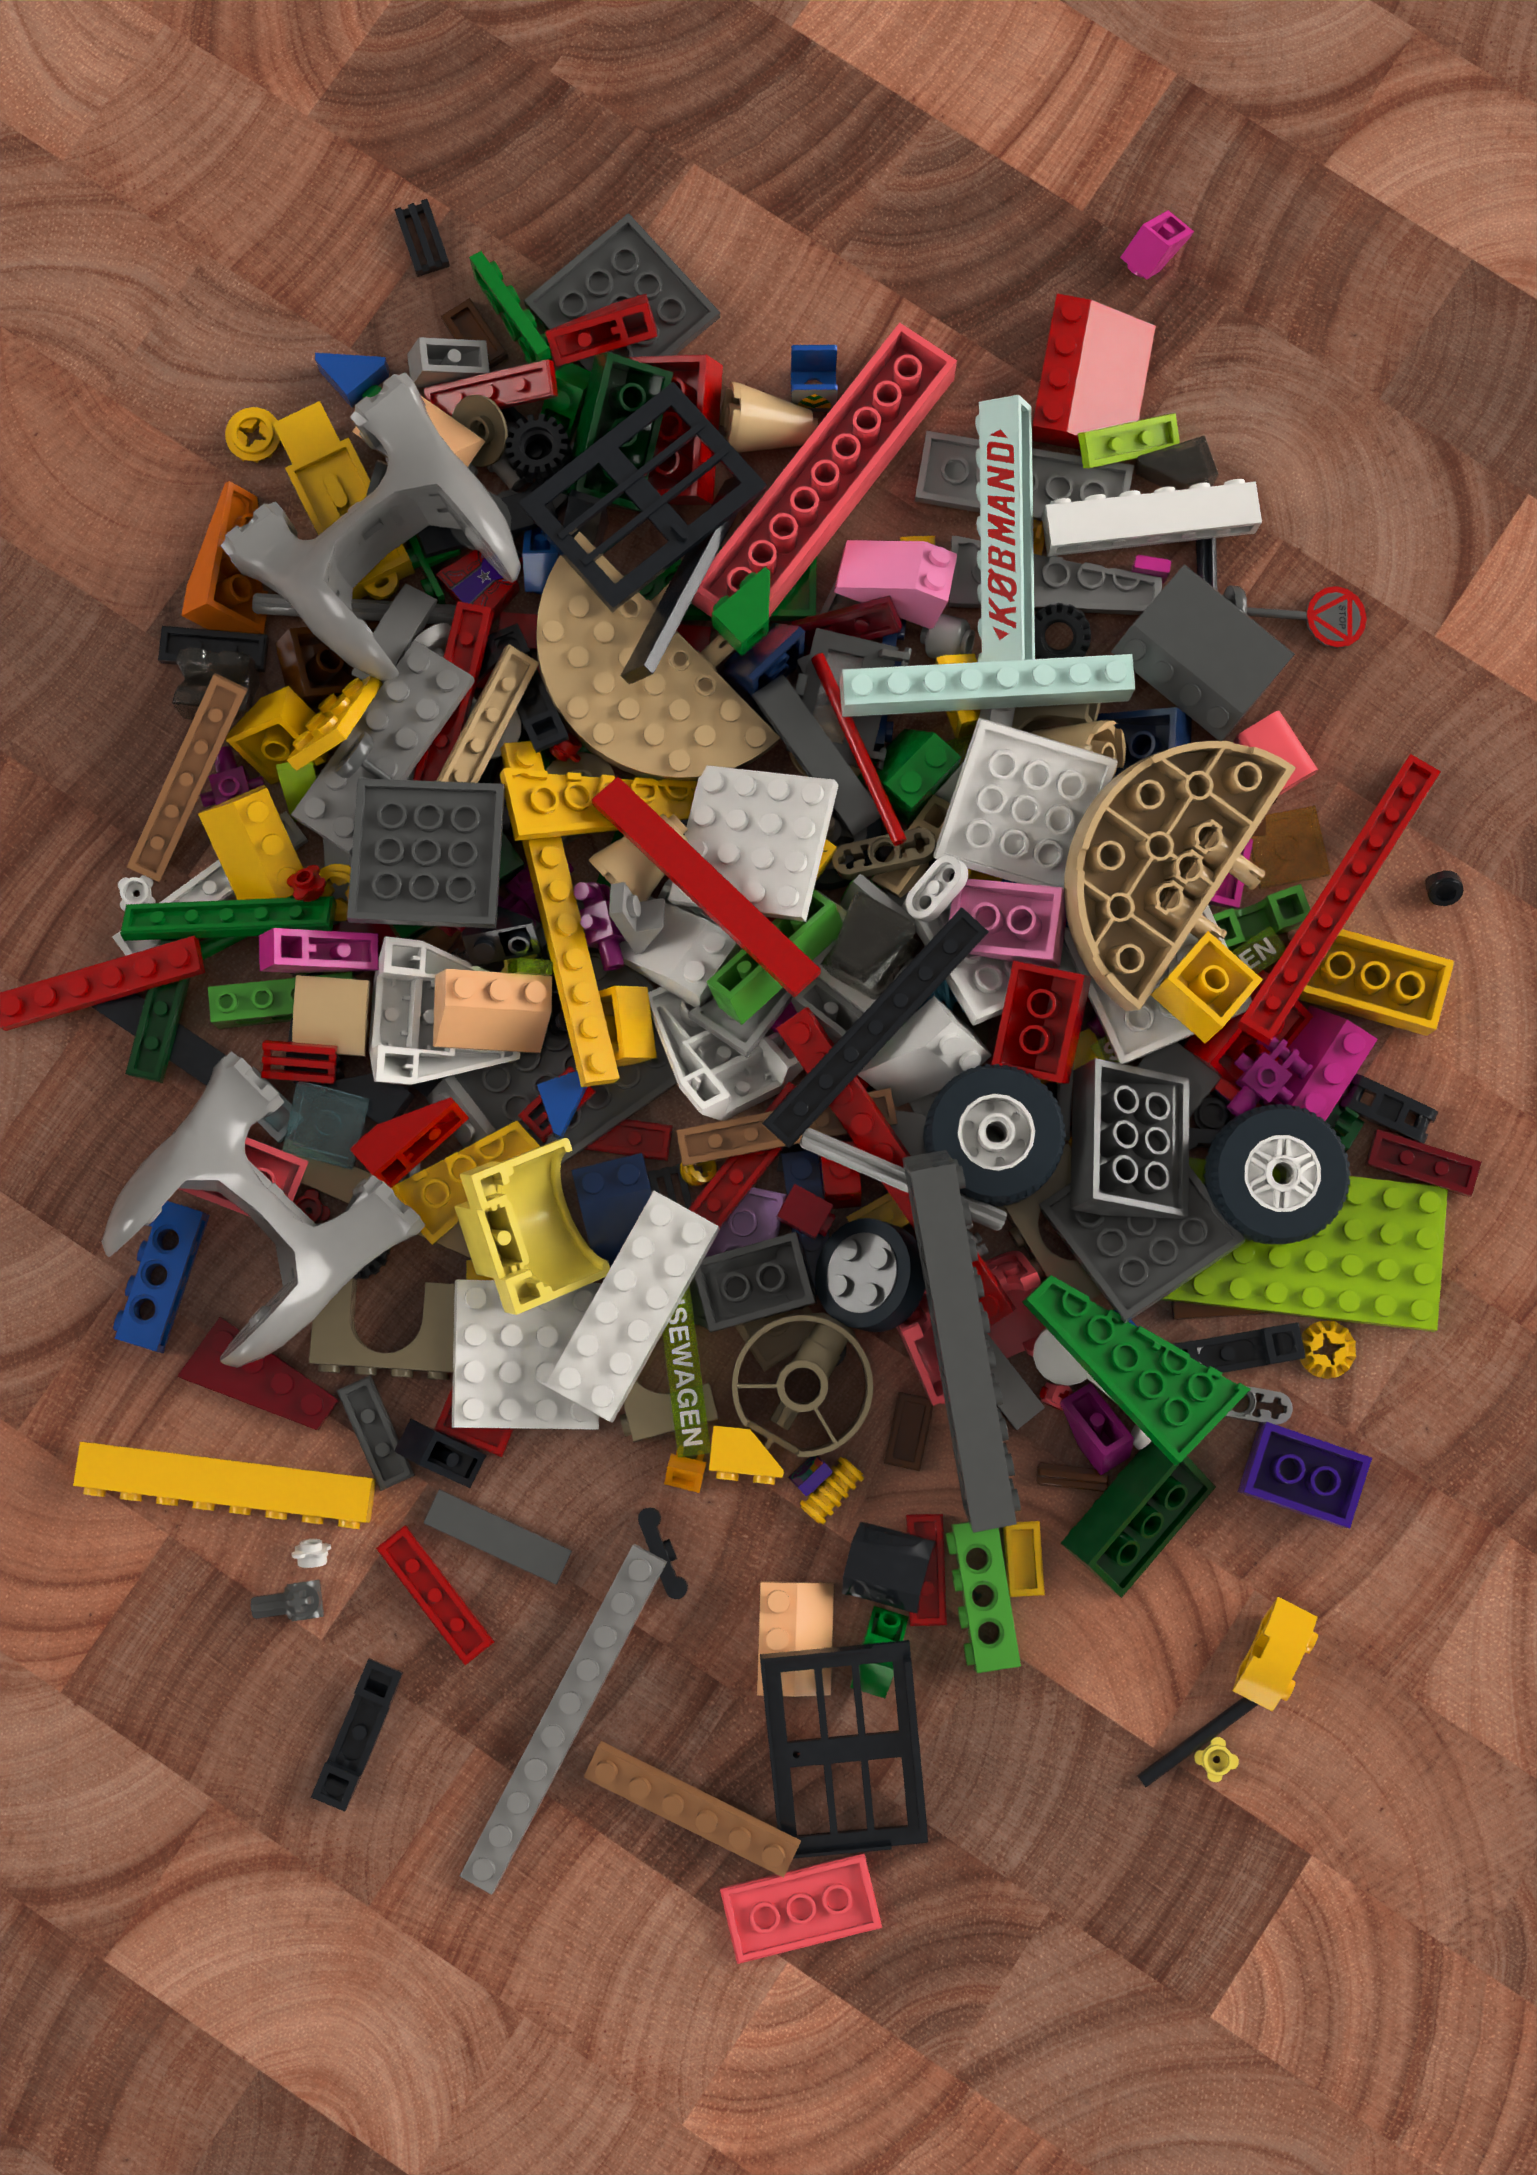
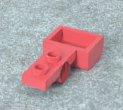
M1280 711L1268 715L1245 729L1233 741L1234 744L1266 750L1296 767L1278 796L1305 781L1318 771L1316 765Z

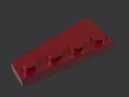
M219 1317L177 1376L315 1430L321 1428L340 1401L273 1353L238 1368L221 1363V1355L241 1331L222 1317Z

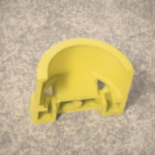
M568 1138L558 1139L503 1162L491 1161L460 1174L468 1201L456 1205L454 1208L476 1275L494 1278L505 1313L517 1315L605 1278L610 1270L608 1261L599 1257L587 1245L579 1233L566 1204L560 1169L564 1154L573 1151Z

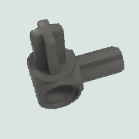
M320 1580L287 1584L283 1593L253 1597L250 1605L253 1618L260 1619L287 1615L289 1620L299 1621L324 1617Z

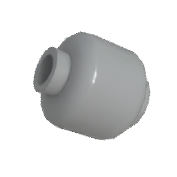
M941 614L934 628H922L920 642L925 644L926 654L932 659L943 655L971 654L975 642V631L971 630L967 620Z

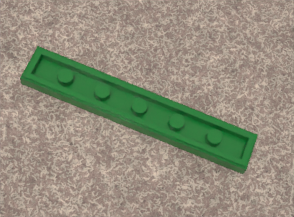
M320 896L318 899L310 902L294 898L126 904L120 934L124 941L184 939L191 936L196 938L259 936L272 928L332 931L337 903L334 896Z

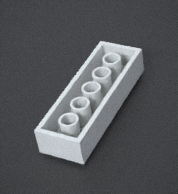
M653 1191L545 1386L607 1421L613 1422L720 1231L719 1226L660 1193Z

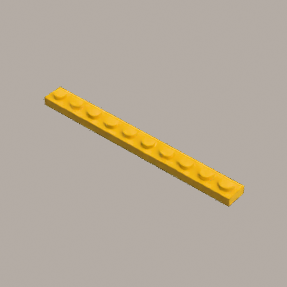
M531 741L504 743L500 748L504 768L545 771L541 753L535 752ZM561 836L522 840L581 1087L615 1083L620 1077L584 929L580 923L581 917L577 900L574 896V888Z

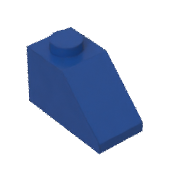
M539 527L524 531L522 557L525 592H535L542 595L548 576L560 554L542 535Z

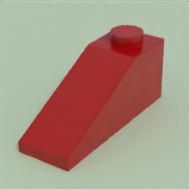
M642 294L612 303L545 331L555 365L558 367L657 337V328L647 294Z
M449 1097L377 1124L368 1133L364 1134L350 1148V1151L372 1175L384 1181L392 1188L463 1125L469 1117Z

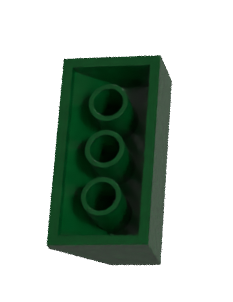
M610 352L595 355L570 462L671 384L673 372ZM663 414L619 448L638 470L653 459ZM598 464L562 494L569 496L573 489L602 499L615 489L617 484ZM625 493L609 505L611 507L640 512Z
M1151 1441L1146 1447L1140 1449L1129 1464L1117 1475L1116 1479L1094 1502L1088 1512L1070 1530L1061 1544L1081 1564L1122 1598L1216 1486L1188 1456L1181 1463L1174 1466Z

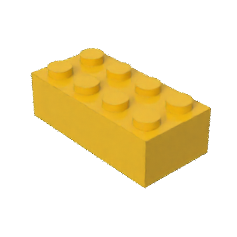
M1342 929L1298 999L1428 1036L1437 1029L1454 961Z

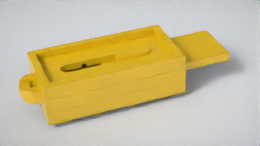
M318 401L272 424L292 462V465L285 467V470L317 535H320L347 513L351 506L366 497L370 479L349 437L342 441L339 440L321 402ZM403 544L388 553L353 588L352 599H361L367 595L375 600L389 598L397 592L399 580L415 573Z

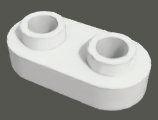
M949 855L938 858L909 891L906 897L908 913L912 917L924 922L935 920L966 885L968 869L965 863ZM955 872L953 879L950 881V875ZM931 899V905L926 909V904Z

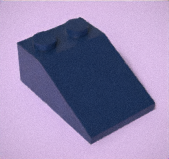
M773 623L769 627L768 634L743 656L735 652L725 662L724 680L754 710L757 704L752 694L782 674L787 678L796 670L797 659L804 657L805 631L799 626Z
M1177 707L1098 714L1097 721H1115V728L1122 729L1126 743L1125 763L1123 768L1117 767L1114 778L1126 768L1146 757L1173 747L1191 743L1192 718Z
M642 1153L571 1170L590 1248L599 1257L607 1260L610 1268L652 1195Z

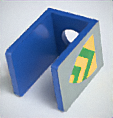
M837 345L791 346V403L810 409L812 412H829L837 403ZM810 380H817V381H819L821 384H805V383L808 382V381H810Z

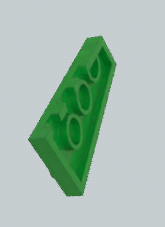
M482 251L470 256L469 259L475 280L496 314H501L504 325L514 342L518 340L527 364L547 359L552 360V352L546 334H539L536 329L537 323L530 310L526 309L523 311L520 307V299L511 284L508 286L502 281L504 278L497 263L494 260L489 263Z

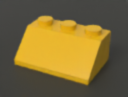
M261 785L198 813L237 900L287 898L293 895L294 890L288 886L287 879L292 874L303 869L265 785Z

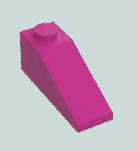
M272 928L259 935L260 972L379 970L378 934Z

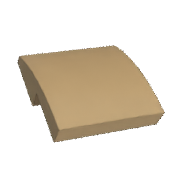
M296 975L292 1042L337 1046V1055L366 1057L370 982L368 980Z

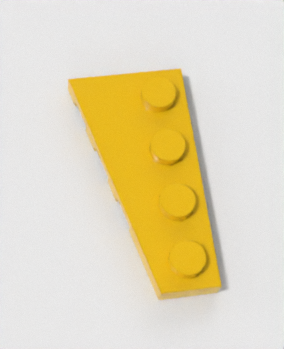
M515 1121L461 1151L444 1158L442 1161L394 1185L391 1189L401 1202L411 1207L421 1217L425 1227L420 1232L434 1245L459 1222L454 1206L468 1201L460 1177L461 1173L491 1161L503 1162L541 1146L519 1121Z

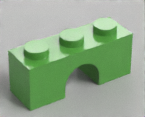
M1299 884L1270 894L1262 901L1235 911L1231 908L1213 914L1218 927L1227 931L1224 940L1228 949L1233 951L1262 941L1265 937L1270 938L1298 929L1311 909L1303 888Z

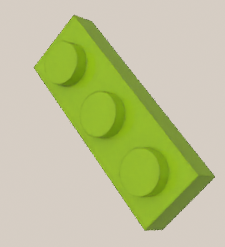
M1176 413L1078 433L1083 468L1103 466L1181 448Z

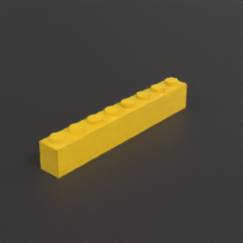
M80 1442L73 1486L84 1487V1495L105 1497L106 1490L120 1492L119 1499L142 1502V1496L149 1495L157 1496L156 1504L178 1506L179 1499L193 1501L192 1508L214 1511L215 1504L228 1505L229 1513L251 1515V1509L266 1510V1518L287 1520L288 1513L302 1515L301 1522L323 1524L324 1518L339 1519L338 1527L360 1529L361 1522L370 1523L376 1479Z

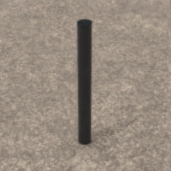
M1245 1697L1241 1698L1139 1773L1137 1777L1145 1788L1258 1706V1704Z

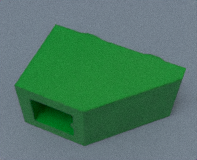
M573 363L562 365L555 372L558 397L545 399L540 414H545L547 421L551 416L556 419L557 424L561 423L571 442L579 425L591 371Z
M766 567L757 574L752 572L746 576L737 592L731 597L728 595L722 597L713 607L712 626L741 656L768 634L770 571Z
M874 1606L862 1644L903 1641L909 1617ZM893 1662L859 1665L861 1691L885 1699L894 1676ZM852 1677V1681H851V1684H850V1688H853V1689H854V1687H853V1677Z

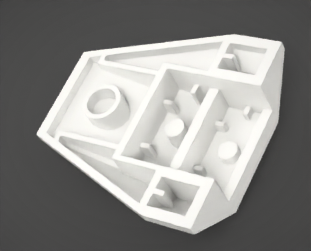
M384 937L378 960L379 970L375 971L373 980L369 1055L374 1082L414 1085L520 1059V1052L433 1047L435 975L445 969L489 971L478 966H471V963L422 940Z
M663 987L648 992L651 1016L678 1086L702 1115L720 1121L727 1120L779 1094L789 1081L791 1082L803 1070V1067L779 1033L769 1029L746 1058L688 1017V1012L695 1007ZM712 994L710 995L706 1003L714 999Z

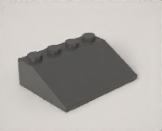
M1186 565L1181 567L1111 651L1114 655L1132 654L1134 671L1219 741H1223L1229 736L1295 655Z
M1097 1058L1073 1070L1070 1209L1105 1216L1187 1218L1189 1202V1078Z

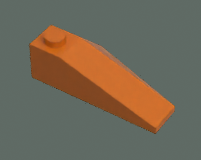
M231 481L224 484L187 583L181 616L208 630L263 634L267 614L254 613L252 600L254 594H268V591H263L260 581L243 576L221 547V544L225 541V535L235 526L242 527L248 524L253 518V512L258 509L257 496Z

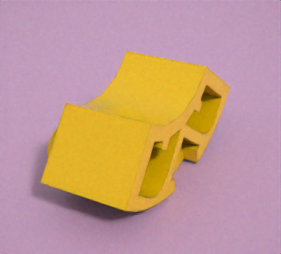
M1277 1597L1262 1618L1255 1639L1239 1666L1232 1691L1272 1712L1280 1699L1287 1701L1294 1690L1296 1682L1292 1678L1304 1653L1309 1654L1318 1639V1634L1313 1632L1318 1617Z

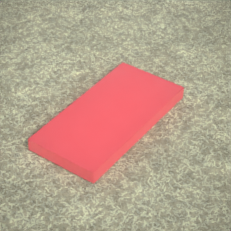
M864 1852L786 1872L784 1878L773 1874L720 1888L737 1964L882 1928Z

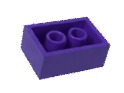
M1260 1422L1237 1492L1340 1528L1350 1529L1372 1458L1269 1422Z

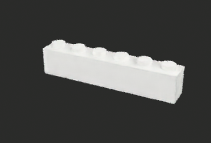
M1233 479L1225 482L1224 485L1211 487L1209 483H1197L1184 490H1175V487L1170 486L1156 489L1154 493L1141 494L1140 491L1132 490L1121 493L1119 497L1106 498L1103 494H1096L1086 497L1084 501L1071 502L1069 498H1060L1046 505L1042 514L1047 557L1255 534L1262 523L1256 482L1245 483L1244 479Z

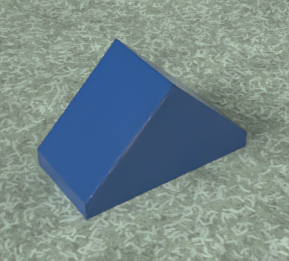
M315 353V361L320 373L351 408L362 400V394L370 386L380 385L389 377L390 370L386 357Z
M577 1071L537 1084L551 1128L557 1139L563 1138L587 1087H581Z

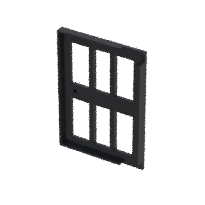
M672 382L521 500L518 505L541 529L542 535L613 613L766 491L767 484L680 388ZM672 408L691 429L638 470L619 448L668 409ZM698 436L714 455L661 496L645 476ZM721 462L739 481L740 485L690 525H687L668 503ZM599 464L617 484V487L564 528L545 506ZM625 493L641 513L591 553L587 554L571 535ZM648 519L668 542L614 584L595 561Z
M904 1640L760 1654L777 1829L801 1840L793 1859L892 1849L891 1846L928 1843L910 1641ZM893 1662L899 1730L865 1733L859 1665ZM852 1666L858 1734L828 1737L822 1668ZM814 1669L821 1738L787 1741L781 1672ZM901 1757L908 1825L875 1828L868 1760ZM861 1761L867 1829L838 1831L831 1764ZM824 1765L830 1832L797 1835L790 1768Z

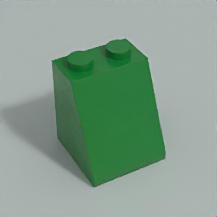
M904 729L886 747L887 753L883 770H877V762H872L897 818L907 828L916 819L932 795L959 768L961 756L934 732ZM860 774L857 778L869 792L862 774Z

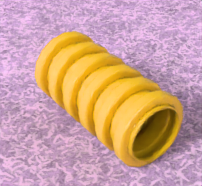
M840 1457L837 1460L839 1464L836 1467L832 1466L830 1468L833 1471L832 1474L813 1493L808 1495L809 1498L806 1501L801 1500L799 1503L801 1508L818 1524L824 1525L826 1522L824 1518L827 1515H833L832 1509L835 1506L838 1508L841 1506L839 1501L843 1497L845 1499L849 1497L847 1492L850 1489H856L855 1483L858 1480L860 1482L864 1480L863 1473L845 1457Z

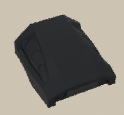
M860 1522L853 1537L845 1566L842 1594L918 1613L925 1575L937 1541L867 1522Z

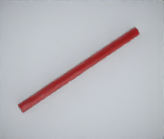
M823 653L816 654L811 658V661L893 845H901L907 839L852 716L842 717L840 689Z

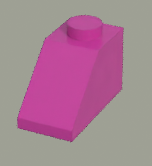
M1167 210L1141 226L1120 258L1127 263L1128 269L1134 275L1144 277L1147 280L1161 271L1188 241L1194 231Z

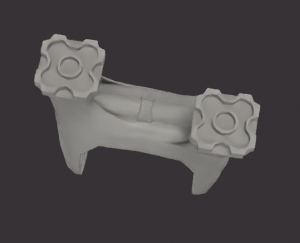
M406 372L400 375L393 374L383 382L382 390L371 398L367 396L355 405V411L350 416L353 423L360 430L359 434L364 442L371 449H377L388 457L386 474L373 492L362 501L356 502L351 506L347 513L315 539H298V532L275 501L271 504L264 503L253 512V518L248 524L242 527L235 526L225 535V541L221 544L222 549L243 576L256 579L281 595L294 608L311 632L348 665L381 681L397 678L399 672L373 638L374 634L361 618H357L351 609L353 588L388 553L431 525L462 529L471 544L481 552L504 579L511 583L518 578L521 568L507 520L485 486L454 454L440 436L428 415L424 400L414 381Z
M231 1051L213 1067L210 1080L189 1115L173 1134L141 1163L126 1183L114 1203L101 1242L105 1254L108 1257L112 1256L143 1226H148L162 1212V1206L177 1189L219 1192L248 1214L276 1246L283 1287L265 1306H262L255 1312L221 1355V1363L238 1368L264 1358L281 1348L309 1325L341 1288L364 1266L386 1250L416 1236L425 1227V1224L411 1207L405 1205L396 1197L394 1191L384 1181L379 1180L374 1175L370 1176L367 1180H361L353 1189V1196L345 1212L325 1223L316 1224L284 1194L282 1189L275 1183H272L256 1168L245 1154V1140L250 1127L261 1118H266L273 1114L284 1101L269 1083L264 1082L255 1074L252 1067L242 1057L237 1056Z

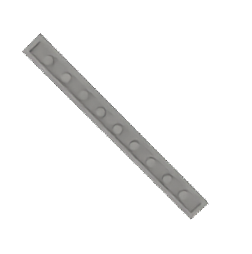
M636 1544L632 1545L460 1874L461 1878L491 1895L495 1892L667 1563L664 1559Z

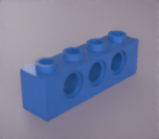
M166 1201L162 1206V1212L148 1225L152 1227L148 1241L143 1240L139 1247L137 1261L140 1262L136 1276L131 1275L125 1289V1296H128L125 1309L119 1310L113 1325V1330L117 1331L115 1339L155 1352L164 1353L210 1215ZM171 1231H176L179 1237L178 1245L172 1250H166L163 1246L164 1236ZM158 1266H164L167 1270L166 1280L160 1285H154L151 1280L152 1271ZM151 1300L155 1305V1313L152 1318L143 1320L139 1312L140 1307L145 1301Z

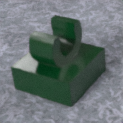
M1336 1104L1325 1122L1330 1124V1128L1336 1131V1135L1342 1140L1340 1142L1345 1146L1344 1150L1346 1153L1365 1122L1359 1119V1114L1350 1108L1345 1107L1344 1109Z

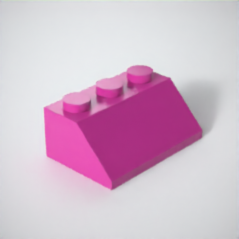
M1309 1006L1307 1010L1314 1017L1288 1049L1292 1051L1296 1048L1300 1052L1298 1056L1307 1064H1312L1313 1067L1303 1079H1300L1299 1075L1288 1067L1287 1071L1292 1076L1284 1086L1294 1094L1287 1102L1288 1105L1299 1106L1301 1109L1305 1108L1326 1121L1378 1039L1348 1019ZM1279 1059L1277 1062L1281 1064L1283 1061ZM1274 1097L1272 1101L1266 1105H1276L1282 1103Z

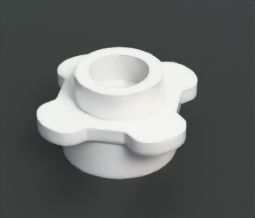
M144 875L140 878H122L118 883L122 898L120 902L121 909L125 911L126 904L156 903L151 892V887L154 884L153 880ZM135 891L140 892L138 897L134 896Z
M320 1539L303 1540L300 1542V1545L295 1546L292 1558L297 1559L298 1566L302 1568L323 1566L327 1563L328 1550L331 1549V1544L322 1543Z

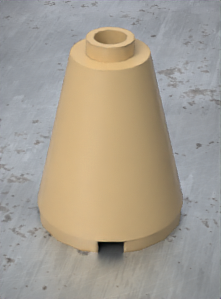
M731 381L729 383L731 388H727L725 391L720 425L724 426V431L726 432V437L724 438L738 453L803 446L818 427V419L813 418V413L810 409L739 382Z
M1100 720L1031 732L1038 736L1116 759L1118 763L1112 779L1115 776L1117 767H1124L1126 756L1125 737L1122 729L1115 728V721Z
M664 814L660 815L685 841L688 840L683 835L688 829L674 814L670 818H667ZM625 836L593 854L589 859L590 863L610 884L625 882L631 893L636 895L640 902L648 900L665 875Z

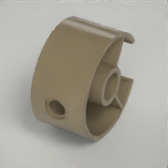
M823 1312L783 1317L766 1324L746 1342L734 1367L732 1396L742 1424L767 1438L764 1445L765 1448L769 1449L772 1443L775 1442L796 1454L797 1457H813L837 1449L859 1430L871 1406L873 1376L868 1358L853 1329ZM788 1322H817L809 1337L805 1338L793 1361L785 1364L779 1371L776 1383H738L742 1361L749 1348L761 1335L778 1325ZM847 1342H849L856 1351L863 1367L865 1380L864 1397L854 1421L841 1435L834 1438L817 1407L826 1398L828 1379L838 1364ZM797 1368L811 1369L819 1379L817 1394L807 1402L793 1401L785 1393L784 1383L786 1377ZM738 1388H777V1393L781 1400L770 1420L788 1431L799 1412H808L814 1409L831 1441L811 1448H798L746 1417L740 1403Z

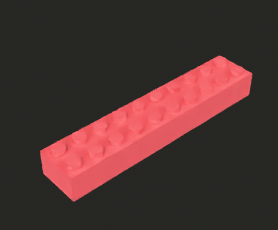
M899 322L715 556L692 600V604L712 618L713 607L722 597L726 595L731 597L740 589L739 586L746 576L752 572L757 574L766 567L770 571V617L954 381L957 360Z

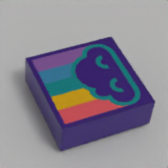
M813 1456L801 1464L788 1478L805 1496H808L833 1471L819 1456Z

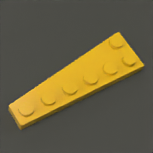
M503 768L499 774L501 783L505 786V800L515 841L618 830L592 805L591 800L615 779L613 775L586 777L582 776L581 773L568 772L566 775L548 774L544 770ZM636 777L634 780L621 779L659 816L664 814L667 818H670L674 814L680 821L689 818L697 781L655 780L653 778Z

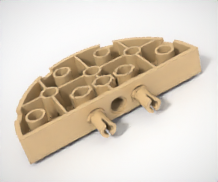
M581 532L574 537L587 554L596 549ZM560 555L548 576L539 605L536 632L537 659L541 678L561 721L587 750L606 761L609 765L634 774L637 777L653 778L655 780L669 779L698 782V778L702 775L707 765L742 769L762 757L778 743L780 737L716 672L715 667L735 650L729 643L720 648L726 642L720 634L702 652H699L676 631L654 674L633 684H628L620 675L669 584L651 601L646 600L638 592L612 613ZM603 555L595 561L614 584L624 577Z
M1230 741L1194 742L1161 751L1131 765L1113 778L1089 805L1078 824L1066 861L1064 877L1066 917L1071 937L1087 971L1098 986L1125 1011H1135L1142 1008L1189 933L1200 939L1209 931L1218 940L1219 937L1225 938L1227 931L1204 917L1202 913L1228 873L1248 886L1250 890L1256 888L1261 882L1257 878H1263L1265 871L1242 856L1241 852L1296 769L1295 766L1281 757L1257 747L1234 744V742Z

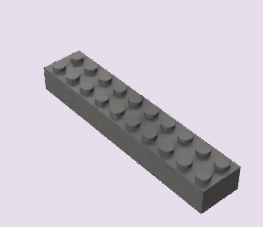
M947 1150L904 1157L902 1159L963 1509L973 1533L1016 1525L1015 1512L1021 1511L1018 1491L1014 1489L1012 1478H1009V1476H1015L1011 1453L1008 1454L1006 1443H1003V1441L1009 1440L1005 1418H1002L1000 1408H997V1405L1003 1404L1000 1385L998 1382L996 1383L994 1373H991L992 1369H997L993 1347H990L988 1338H985L984 1335L991 1331L987 1311H984L982 1302L978 1300V1298L984 1297V1289L981 1276L977 1274L976 1267L972 1265L973 1261H978L975 1240L974 1238L971 1239L970 1231L966 1230V1225H971L972 1219L969 1204L965 1202L964 1196L960 1195V1189L966 1188L962 1166H959L957 1159L951 1158Z

